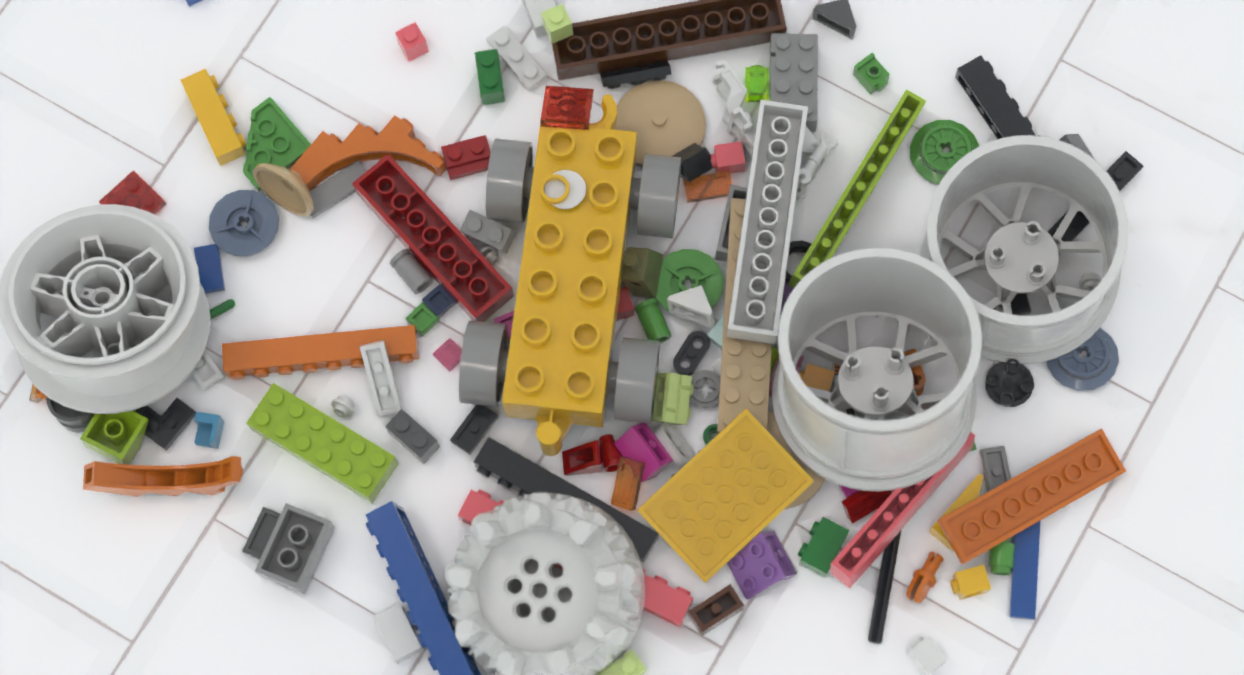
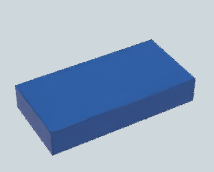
M216 244L195 247L194 253L200 284L205 294L225 290L219 247Z

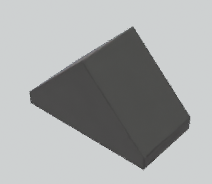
M836 0L815 6L813 20L853 40L857 26L848 0Z

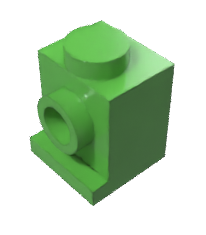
M873 52L854 65L852 75L870 95L876 90L878 92L882 91L889 84L890 74L875 58Z

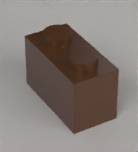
M730 584L689 610L688 617L700 635L704 636L744 609V603Z

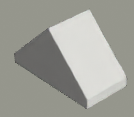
M702 285L670 295L667 298L669 313L713 329V312Z

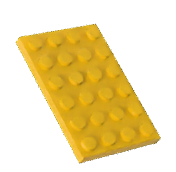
M745 408L645 501L637 511L702 581L706 583L806 490L814 480Z

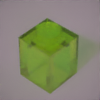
M761 65L745 67L744 86L747 89V94L744 102L768 101L769 67Z

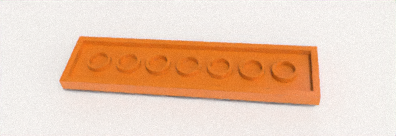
M1101 428L943 516L937 522L962 565L1125 473L1126 469Z

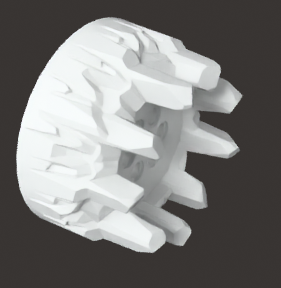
M532 493L506 500L503 504L496 506L494 510L474 517L472 526L469 527V535H464L456 549L455 563L446 566L445 579L450 585L447 591L448 595H450L447 604L449 614L454 618L452 623L456 629L455 636L461 647L469 648L468 654L475 657V660L483 669L494 672V675H597L625 652L640 625L645 602V580L640 557L632 540L611 515L598 506L573 496L557 493ZM531 559H535L538 563V570L533 574L527 570V563ZM557 563L563 567V574L559 578H555L551 572L553 565ZM514 579H519L522 583V589L518 593H514L511 590V582ZM540 583H543L547 588V593L542 598L538 597L535 593V588ZM565 587L569 588L572 592V597L568 602H564L560 597V592ZM523 603H527L531 609L529 616L525 618L519 613V607ZM548 607L553 608L556 613L555 619L552 622H548L544 618V611Z

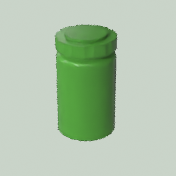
M648 299L636 305L634 308L635 312L638 314L648 340L660 341L661 344L672 337L656 299Z

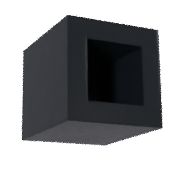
M696 143L672 155V157L682 158L680 177L688 182L713 169L710 162L712 158L710 152L706 147L703 148Z

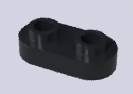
M694 331L687 336L673 360V368L677 374L690 376L696 371L710 347V339L706 333ZM695 342H700L702 344V347L695 348L693 344ZM686 361L690 364V366L688 368H683L681 366V363Z

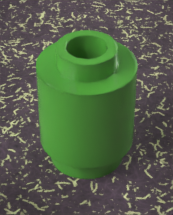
M1010 539L989 549L988 567L991 568V574L1011 575V569L1014 568L1015 544L1010 543Z

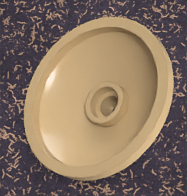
M270 163L258 164L254 168L253 176L256 183L277 205L301 217H308L313 212V199L308 187L297 172Z

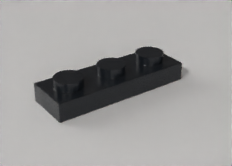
M667 60L600 73V79L603 87L616 89L621 87V84L629 82L631 85L643 83L645 79L663 80L667 78V75H672Z

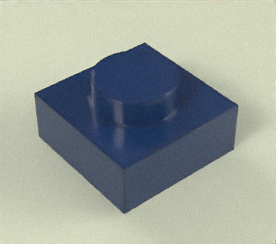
M440 284L422 299V302L438 318L456 304V301Z

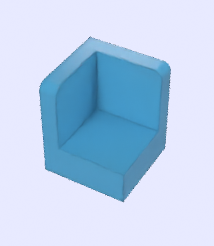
M196 412L194 422L198 427L194 441L195 445L219 449L224 420L220 415Z

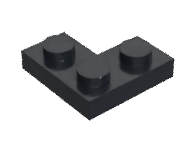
M178 397L162 415L158 414L148 405L135 410L136 413L148 418L144 435L165 451H167L196 414L195 410Z

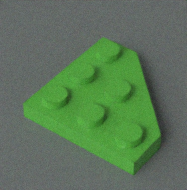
M268 97L251 111L250 132H248L246 145V160L243 166V174L258 192L261 191V188L253 176V170L258 164L270 163L289 169L311 145L271 97Z

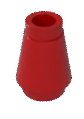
M606 434L599 438L601 467L604 468L605 472H615L622 469L625 459L614 443L616 441L613 435Z

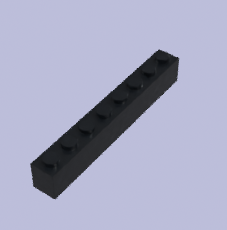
M490 437L487 438L473 461L477 468V473L486 478L494 477L498 480L497 484L507 490L513 488L518 491V496L532 493H557L580 498L598 506L623 527L632 540L640 561L645 563L659 539L658 532Z

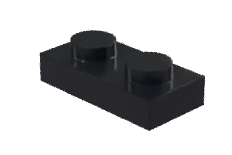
M475 405L451 437L450 442L468 455H471L498 419V414L486 406Z

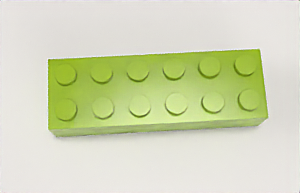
M275 383L271 385L246 422L255 433L372 504L399 464L396 456Z

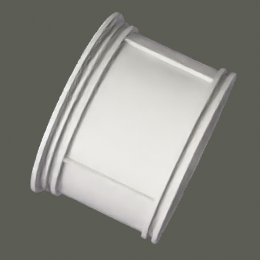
M1021 135L1005 137L988 142L966 154L957 161L941 180L930 204L927 231L923 239L920 256L939 265L955 279L979 269L987 271L990 278L997 284V296L985 305L970 297L981 325V357L997 362H1007L1010 359H1016L1020 364L1046 362L1070 353L1089 340L1099 330L1111 312L1118 295L1121 282V266L1128 245L1129 228L1126 207L1110 175L1097 161L1079 148L1066 142L1043 136ZM1021 186L1022 190L1011 219H1008L986 196V193L992 190ZM1032 188L1051 191V193L1060 195L1070 202V209L1053 237L1041 228L1040 224L1036 221L1019 222L1028 194ZM973 200H976L1001 226L991 236L987 246L981 251L972 247L949 229V225L954 217ZM1081 211L1094 228L1098 241L1063 242L1061 238L1076 213ZM942 240H945L972 260L947 270L940 254ZM1059 253H1102L1103 271L1101 282L1093 291L1057 284L1055 272L1058 267ZM1036 291L1047 299L1052 312L1038 316L1012 315L1011 302L1017 293L1022 294ZM1056 296L1079 301L1061 310ZM1002 308L1003 312H999L995 309Z
M867 248L849 251L823 262L804 276L791 292L781 314L778 329L779 363L774 375L772 403L776 424L781 436L793 454L805 466L826 480L851 489L889 491L920 483L941 471L955 458L967 441L975 420L977 407L975 377L982 350V332L979 317L965 289L952 275L934 262L914 253L890 248ZM868 315H875V318H879V316L896 318L899 322L896 348L891 350L885 347L871 346L857 350L856 318ZM843 320L847 322L848 353H844L816 340V336L828 327ZM911 323L924 330L938 344L905 356L903 351L907 325ZM804 349L841 366L838 382L833 392L808 387L801 380L795 368ZM948 356L955 370L958 383L951 392L917 396L913 386L911 368ZM852 408L862 413L864 419L850 416L840 411ZM895 411L911 415L907 418L883 421L885 415Z

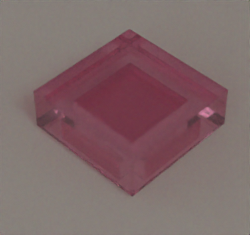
M449 338L432 355L451 372L460 363L462 349Z

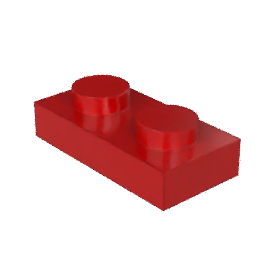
M860 490L841 501L847 518L853 524L877 510L892 492L891 490Z

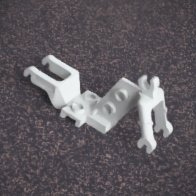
M719 60L715 68L723 69L720 71V74H716L713 77L712 82H720L716 90L726 103L722 121L728 126V134L733 133L738 142L742 141L743 148L752 157L755 132L752 131L753 120L747 112L744 113L742 110L747 89L732 70L729 62ZM805 127L802 153L806 154L808 161L799 171L797 191L799 192L796 194V200H801L805 197L806 188L812 179H815L817 176L816 173L830 151L834 150L838 145V138L831 144L825 141L828 137V132H824L819 143L808 127Z

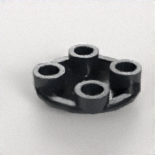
M1010 359L1007 362L995 364L988 371L985 378V389L989 397L996 404L1004 407H1016L1024 404L1031 397L1034 389V379L1028 368L1020 364L1018 360Z

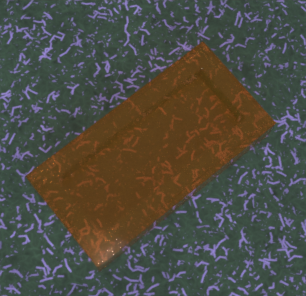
M730 171L702 175L691 182L683 179L687 203L727 197L730 185L732 184Z
M626 456L620 457L611 500L612 505L629 511L636 510L645 467L644 462Z

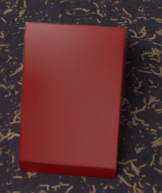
M595 440L562 451L564 475L602 472L599 441Z

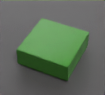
M423 302L405 318L410 325H415L416 330L422 336L440 321Z

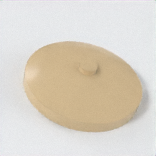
M664 80L644 82L630 89L617 104L618 120L615 130L637 132L636 165L643 168L645 154L672 156L693 143L700 146L703 143L706 130L705 113L697 97L684 86Z

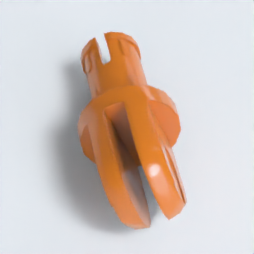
M930 551L922 568L914 570L912 574L913 579L907 589V598L910 601L914 600L915 603H922L929 590L936 585L935 574L944 561L940 554L937 553L934 556L935 552Z

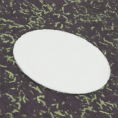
M571 170L555 172L554 174L566 178L569 183L570 193L564 202L552 205L560 209H570L577 206L586 194V185L583 178ZM557 180L550 181L544 188L545 194L550 198H559L566 190L565 185Z

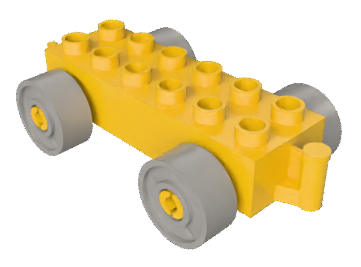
M581 91L577 92L569 101L567 107L568 125L540 122L534 167L532 142L495 138L490 153L485 200L487 219L524 223L527 210L528 216L509 350L507 324L469 320L465 330L460 360L459 401L464 404L498 407L503 391L502 405L506 417L536 420L538 424L536 437L542 452L547 456H555L561 452L562 442L572 424L604 427L608 394H615L614 420L651 424L660 341L623 337L619 362L612 361L624 266L623 258L626 250L630 209L638 210L637 235L673 239L682 158L645 154L641 178H634L637 161V132L615 130L618 120L617 105L609 94L602 97L601 109L603 117L596 123H588L581 116L582 110L586 107V96ZM571 170L583 178L586 185V194L577 206L570 209H560L552 205L564 202L570 193L568 181L563 176L554 174L557 171ZM557 180L565 185L566 190L561 197L550 198L545 194L544 188L550 181Z

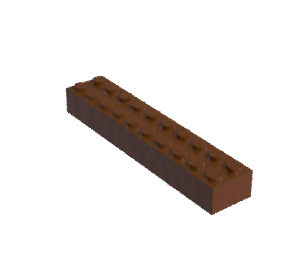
M698 0L572 23L573 35L553 44L551 43L558 81L667 60L770 43L771 33H786L787 26L781 0Z

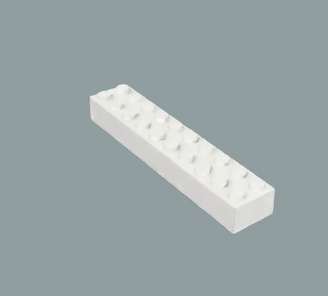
M760 100L726 337L775 344L808 106Z

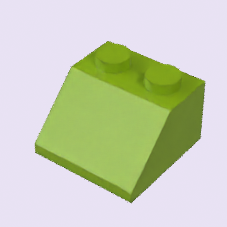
M134 411L95 414L81 435L80 440L87 448L118 464L130 465L141 447L148 418Z

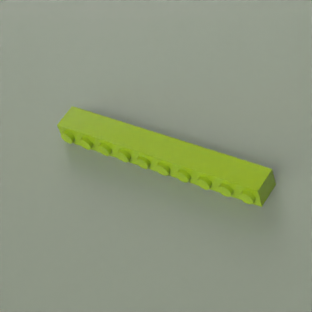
M907 89L905 90L788 283L790 287L795 288L811 270L834 256L920 114L926 100Z

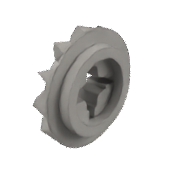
M701 370L694 373L691 382L694 390L690 396V401L694 406H699L703 409L715 407L719 403L720 377L715 372L709 370ZM705 380L707 381L708 388L712 389V391L708 392L706 398H704L702 391L697 390L703 387Z

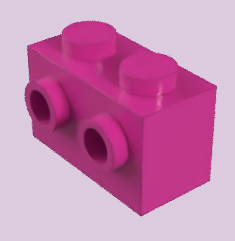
M645 423L632 426L614 443L642 483L655 478L674 461Z

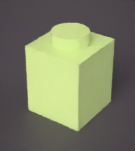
M563 4L541 12L542 25L552 44L573 35L572 22Z

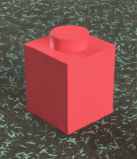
M416 22L395 32L398 44L408 62L429 52L426 39Z
M742 141L714 145V153L711 154L710 162L713 168L716 167L717 175L745 172L746 161Z

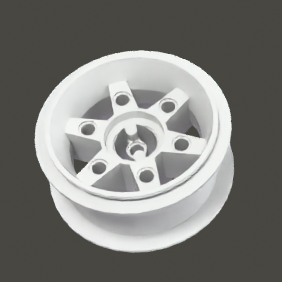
M99 204L64 212L46 221L22 240L10 256L0 279V319L10 342L16 348L22 368L38 390L51 400L65 407L81 412L114 414L147 406L176 389L191 374L205 351L210 334L211 317L209 303L200 284L199 271L194 254L186 240L173 226L148 211L131 206ZM168 284L172 289V304L154 298ZM41 313L58 318L42 333ZM136 338L146 339L130 349L129 344ZM94 348L102 350L104 356L81 358Z

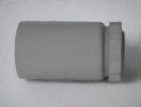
M408 249L401 250L390 260L389 264L414 294L417 295L423 292L433 282L432 277L418 260L411 255Z

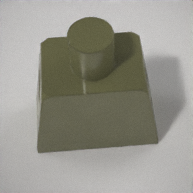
M628 247L626 249V255L623 258L622 281L632 296L656 298L663 260L662 253L649 248Z

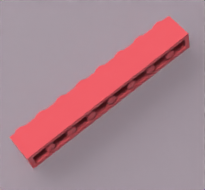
M970 432L960 452L941 471L915 485L895 489L831 562L830 574L850 589L973 448L975 434Z

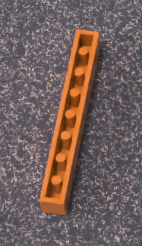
M415 325L222 343L223 372L232 380H242L245 376L250 375L263 378L268 377L271 373L291 375L293 371L303 370L304 373L317 372V369L327 368L330 371L340 370L343 366L363 368L365 366L360 346L382 340L385 341L390 362L399 361V363L408 364L412 363L415 359H419L417 330Z

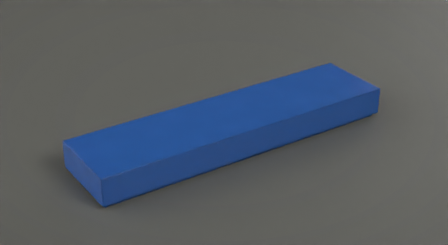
M1041 521L1013 537L1015 551L1014 568L1011 572L1009 618L1035 620Z

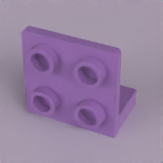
M774 530L762 532L755 536L727 562L746 599H751L781 580L790 579L797 575Z

